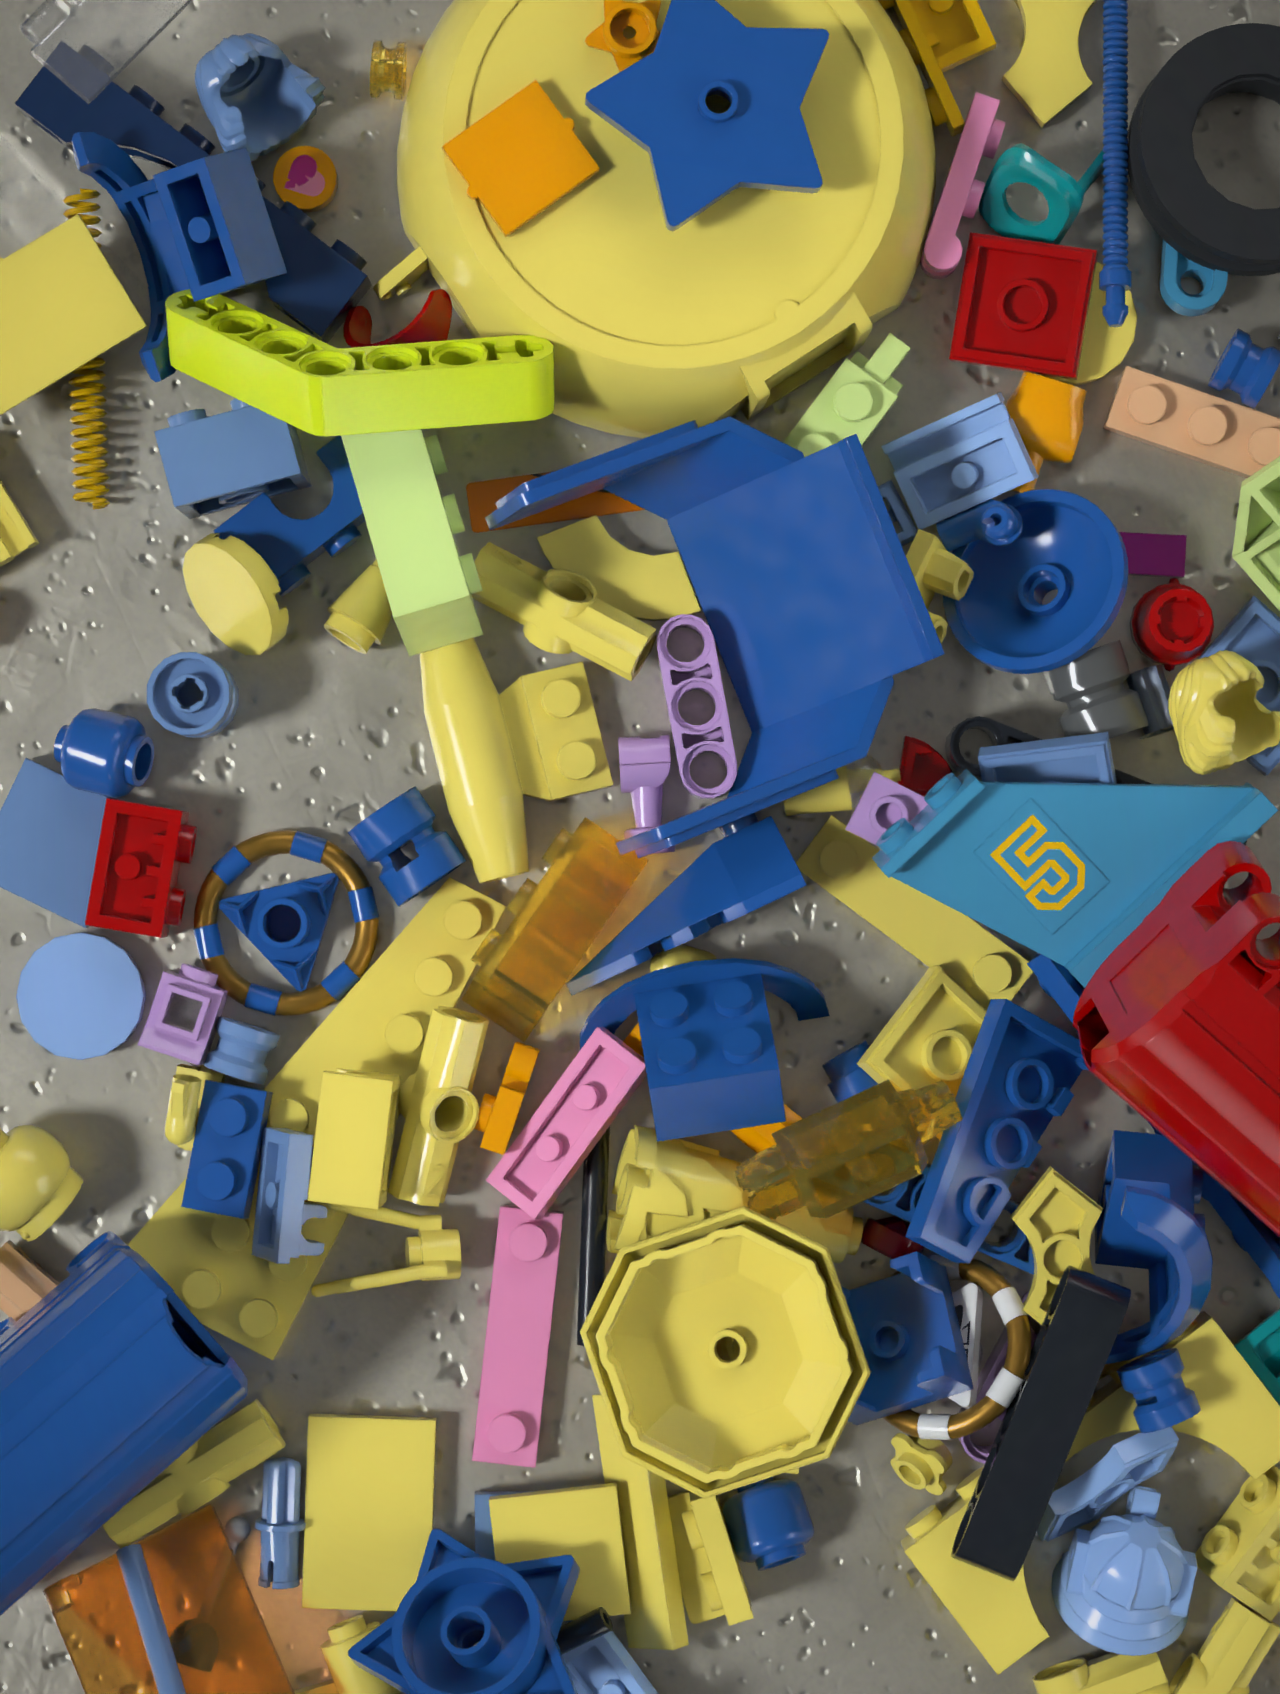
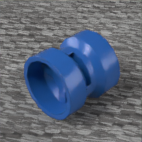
M1168 1348L1147 1354L1126 1363L1117 1370L1123 1389L1133 1394L1137 1404L1133 1414L1141 1433H1150L1171 1427L1195 1416L1201 1411L1194 1391L1185 1387L1181 1374L1185 1367L1177 1348Z

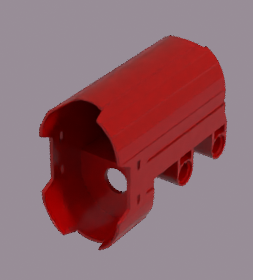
M1226 841L1210 848L1172 885L1161 902L1143 919V922L1104 960L1088 982L1077 1003L1073 1016V1027L1078 1030L1081 1052L1089 1071L1280 1237V928L1269 938L1256 939L1261 929L1272 923H1280V897L1271 893L1270 877L1250 847L1241 842ZM1240 872H1248V877L1242 884L1231 889L1224 888L1225 883L1231 876Z

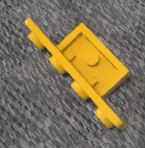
M878 0L884 10L890 7L894 8L903 28L898 33L904 41L915 65H919L929 86V88L925 89V94L934 126L937 127L946 123L952 137L962 133L965 122L943 72L996 48L997 43L978 1Z

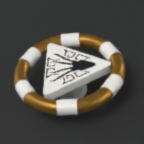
M931 1255L928 1258L946 1266L949 1280L972 1282L952 1293L974 1389L948 1397L967 1409L954 1415L920 1414L908 1409L883 1418L895 1428L914 1437L929 1440H954L984 1428L1010 1406L1019 1391V1386L1023 1385L1025 1381L1024 1373L1029 1365L1031 1356V1329L1028 1319L1029 1315L1023 1311L1024 1305L1015 1287L992 1266L975 1258L970 1263H954L941 1255ZM896 1271L891 1276L900 1274L901 1272ZM983 1290H985L992 1297L1007 1329V1354L1004 1366L990 1386L986 1396L976 1403L978 1368L983 1359V1347L980 1337Z

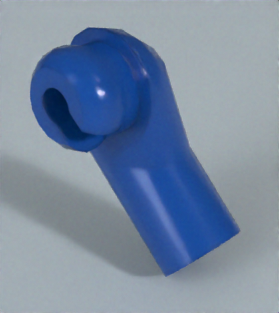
M989 499L938 522L936 526L944 547L948 551H953L976 540L1000 547L1010 545L1021 535L1023 521L1020 513L1014 507L994 499Z

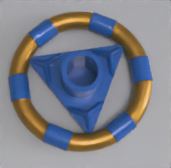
M298 830L273 831L253 836L236 846L234 845L211 867L212 869L207 874L197 896L194 909L193 932L200 960L207 971L218 974L216 984L219 988L228 991L227 995L246 1008L273 1016H295L320 1010L340 1000L361 979L375 951L378 939L379 913L372 886L359 865L344 850L328 841V839ZM290 854L323 864L333 872L221 900L227 886L253 862L271 855ZM341 880L348 891L355 922L353 943L345 961L338 965L320 984L307 989L338 884ZM218 909L234 923L297 992L284 993L250 983L235 971L224 955L225 952L217 923Z

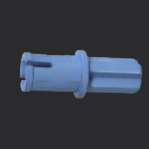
M292 1458L267 1459L263 1465L262 1518L255 1520V1528L261 1531L260 1577H258V1585L264 1588L270 1587V1582H272V1589H290L300 1585V1578L298 1577L300 1531L305 1529L306 1522L300 1518L301 1465Z

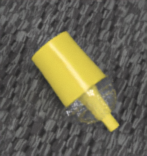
M867 754L862 759L837 768L838 779L784 800L786 816L849 810L854 812L874 771L896 782L901 781L899 768L883 770L881 763L873 755Z

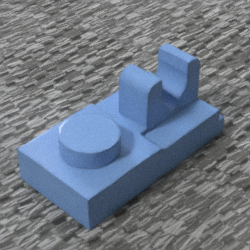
M263 1128L252 1255L277 1264H290V1258H299V1255L319 1256L324 1252V1243L305 1239L301 1234L302 1225L308 1219L313 1217L319 1219L327 1218L328 1212L327 1208L323 1205L304 1202L308 1198L314 1149L312 1146L313 1135L288 1128Z

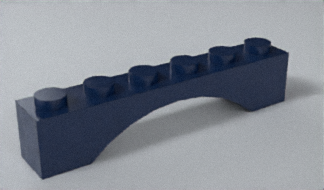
M61 42L15 102V105L25 117L71 152H73V134L78 132H95L113 141L131 158L142 159L167 169L210 156L215 149V146L207 138L185 123L178 132L159 116L165 108L137 85H134L127 93L111 81L109 77L114 72V69L85 46L76 54ZM256 176L260 191L262 192L266 185ZM262 196L287 270L285 274L265 280L269 298L278 310L315 338L328 344L346 320L349 310L357 306L372 286L368 276L362 272L367 262L342 241L337 239L329 247L312 234L311 231L317 224L286 200L279 209Z

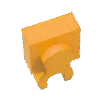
M516 1041L497 1096L488 1093L484 1094L479 1108V1119L474 1128L484 1132L480 1144L481 1148L501 1155L506 1153L540 1049Z

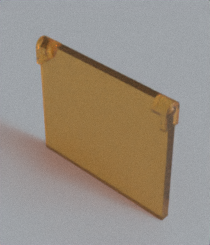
M210 1504L135 1543L141 1545L186 1694H295L213 1505ZM116 1553L77 1574H71L43 1590L85 1694H159Z

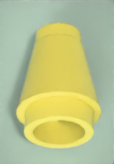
M377 559L327 608L330 616L324 624V628L336 639L362 654H366L373 643L381 644L392 617V611Z

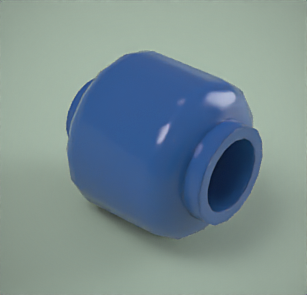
M91 708L82 710L73 718L70 725L61 727L55 739L54 757L57 762L61 763V771L66 783L73 788L119 798L126 796L135 787L142 786L146 782L153 766L154 744L152 739L147 737L142 723L136 718Z
M773 1477L737 1488L738 1493L728 1498L723 1504L721 1511L724 1516V1523L735 1555L739 1560L748 1563L755 1562L758 1571L789 1563L806 1555L804 1545L813 1537L814 1525L801 1488L797 1482L790 1479L774 1480Z

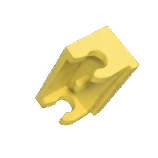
M339 1068L336 1069V1072H322L307 1201L376 1210L387 1202L401 1075Z

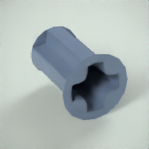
M1162 665L1150 666L1131 673L1126 679L1129 689L1138 691L1149 722L1148 726L1142 727L1145 736L1140 739L1174 730L1168 707L1170 689Z

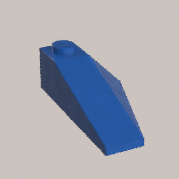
M755 813L720 826L719 828L724 838L709 846L566 984L571 996L653 958L655 954L662 952V949L668 951L710 931L722 923L731 922L807 886L772 816L758 821Z

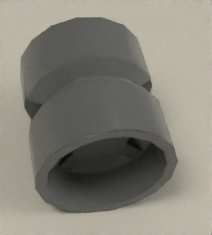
M1120 640L1088 650L1082 656L1062 667L1043 672L1050 694L1053 695L1054 700L1067 703L1068 709L1059 718L1065 737L1108 732L1110 739L1149 725L1138 691L1124 689L1123 682L1130 675V671Z

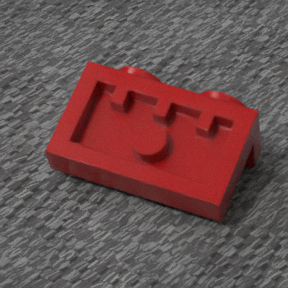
M106 798L85 925L158 938L168 937L170 925L180 927L186 902V889L176 888L180 864H191L197 837V826L187 825L189 812Z

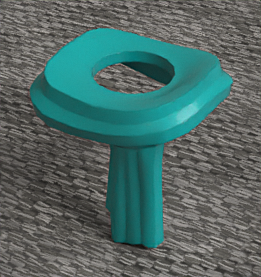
M1023 143L1012 146L999 157L986 181L979 203L980 215L991 228L1003 237L1059 245L1080 211L1084 194L1102 174L1103 170H1105L1103 168V162H1105L1103 160V155L1105 154L1103 149L1077 182L1072 176ZM1016 182L1028 183L1036 187L1043 193L1048 202L1049 213L1047 218L1036 222L1019 217L1007 202V187Z

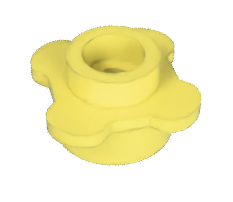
M897 1433L891 1440V1444L895 1448V1456L891 1459L890 1463L898 1477L914 1489L921 1490L925 1488L933 1495H942L947 1488L942 1480V1476L953 1462L949 1449L941 1440L921 1439Z

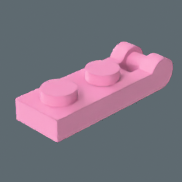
M977 92L970 105L965 126L960 135L920 260L921 269L927 276L933 279H943L950 276L962 257V245L955 234L961 216L974 219L985 187V182L974 179L982 156L994 159L1006 122L994 119L1000 100Z

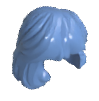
M246 33L244 35H231L228 38H223L196 65L195 85L199 99L208 119H210L211 124L215 128L224 152L247 148L251 162L256 160L258 156H265L270 151L277 150L280 145L287 143L295 133L303 129L306 123L316 115L317 107L325 98L323 95L325 86L321 83L319 77H312L309 73L292 64L275 43L256 34Z

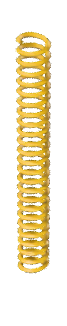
M80 188V194L70 195L62 200L66 205L75 207L67 209L63 215L70 219L79 213L98 211L101 208L99 204L78 200L97 198L100 193L97 190ZM79 214L86 226L98 224L101 221L98 216ZM88 228L93 238L98 237L102 233L98 229ZM96 242L99 248H101L102 245L99 242ZM99 357L72 372L84 376L73 377L68 381L72 386L84 388L73 390L68 395L73 399L86 400L73 403L69 408L74 412L88 413L73 416L70 421L75 425L90 426L73 429L70 432L73 437L89 439L73 442L70 445L74 450L89 452L76 454L71 460L75 463L90 464L88 466L76 467L71 472L76 476L92 477L76 480L72 485L78 489L93 490L76 493L72 498L75 501L92 503L93 510L105 508L110 504L107 499L96 497L109 492V488L97 484L107 481L109 476L102 472H95L105 469L109 464L104 460L93 459L103 457L109 451L103 447L92 446L103 444L108 440L105 435L93 433L107 428L104 422L93 420L103 418L107 412L103 409L91 408L103 405L107 400L102 396L89 395L103 392L107 388L101 383L88 382L100 380L106 376L103 371L88 369L103 366L106 361Z

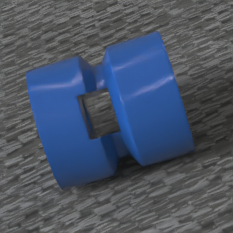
M416 786L375 811L348 832L368 862L381 863L383 868L379 879L398 907L410 901L467 861L446 831H435L432 825L436 815ZM410 842L414 843L415 850L419 855L413 861L401 850Z

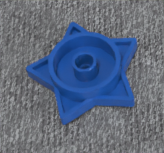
M671 0L654 52L586 93L585 105L648 152L668 230L673 232L734 189L740 187L811 194L818 193L823 184L800 106L827 44L829 33L825 29L746 27L715 0ZM711 95L722 96L731 103V107L724 113H714L708 109L705 98Z
M433 1529L429 1535L417 1580L402 1599L397 1612L348 1650V1656L359 1668L405 1694H578L556 1639L569 1605L580 1567L571 1555L503 1564L484 1558L442 1530Z

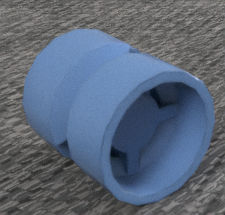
M179 652L165 658L152 671L147 683V704L153 718L165 729L188 738H208L222 732L233 721L239 706V689L233 675L221 663L197 652Z

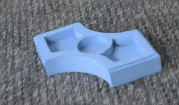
M1168 1427L1150 1433H1138L1113 1444L1108 1453L1092 1468L1072 1482L1054 1491L1037 1529V1534L1041 1541L1046 1540L1048 1542L1099 1519L1105 1510L1123 1494L1141 1482L1162 1472L1179 1441L1173 1428Z

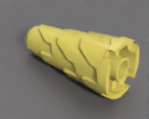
M634 1125L635 1129H630L621 1152L612 1194L617 1195L616 1211L609 1210L606 1242L610 1253L618 1254L620 1248L743 1206L828 1247L833 1263L840 1264L846 1254L855 1256L858 1252L863 1233V1219L855 1217L852 1204L842 1202L839 1196L776 1178L777 1172L720 1157V1151L682 1139L657 1142L656 1130L653 1128Z

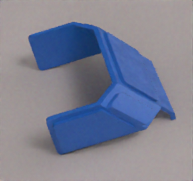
M730 416L699 428L696 420L527 481L495 502L497 509L485 517L489 530L604 489L666 519L752 731L737 770L736 779L727 798L617 842L616 845L620 855L635 850L638 858L647 856L838 779L837 768L867 756L894 685L892 676L945 654L857 434L846 437L838 443L804 457L803 452Z

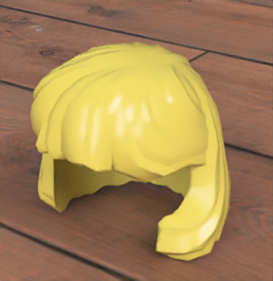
M1220 650L1209 657L1193 661L1177 674L1170 689L1168 699L1169 714L1179 743V751L1184 763L1197 774L1207 775L1218 770L1230 768L1234 763L1244 761L1248 757L1265 750L1267 747L1278 745L1280 742V711L1271 712L1256 699L1257 692L1263 687L1265 680L1257 666L1236 652Z

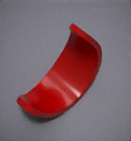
M444 289L432 290L420 313L407 327L394 336L371 344L372 319L369 311L361 305L352 307L344 323L343 337L350 348L445 341L448 338L452 317L450 296Z

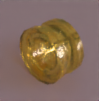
M374 40L370 68L371 98L379 99L382 93L389 92L393 94L395 100H403L407 75V43L398 42L396 47L387 48L384 46L383 40Z

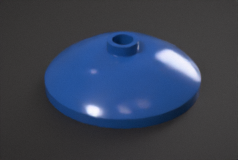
M1055 489L1031 490L1000 501L1014 507L1022 517L1023 529L1018 539L1010 545L1003 547L976 540L953 550L952 554L966 562L972 569L974 577L965 596L959 601L942 595L946 619L960 644L980 662L991 668L1014 674H1034L1062 667L1086 653L1111 627L1122 606L1128 584V557L1124 542L1116 526L1101 509L1089 500L1067 491ZM1052 590H1058L1057 596L1050 603L1043 605L1045 595Z

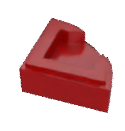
M904 736L899 766L901 781H897V783L925 797L927 792L940 779L953 772L942 755L929 744L914 737Z

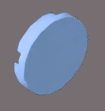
M80 932L55 937L33 953L21 971L16 999L21 1022L36 1043L56 1056L83 1060L106 1055L129 1040L142 1020L146 991L141 972L126 949L108 937Z

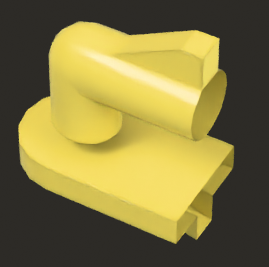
M179 1064L177 1066L176 1075H173L165 1123V1136L169 1142L184 1150L192 1151L205 1080L225 1083V1074L213 1071L204 1065L194 1067Z

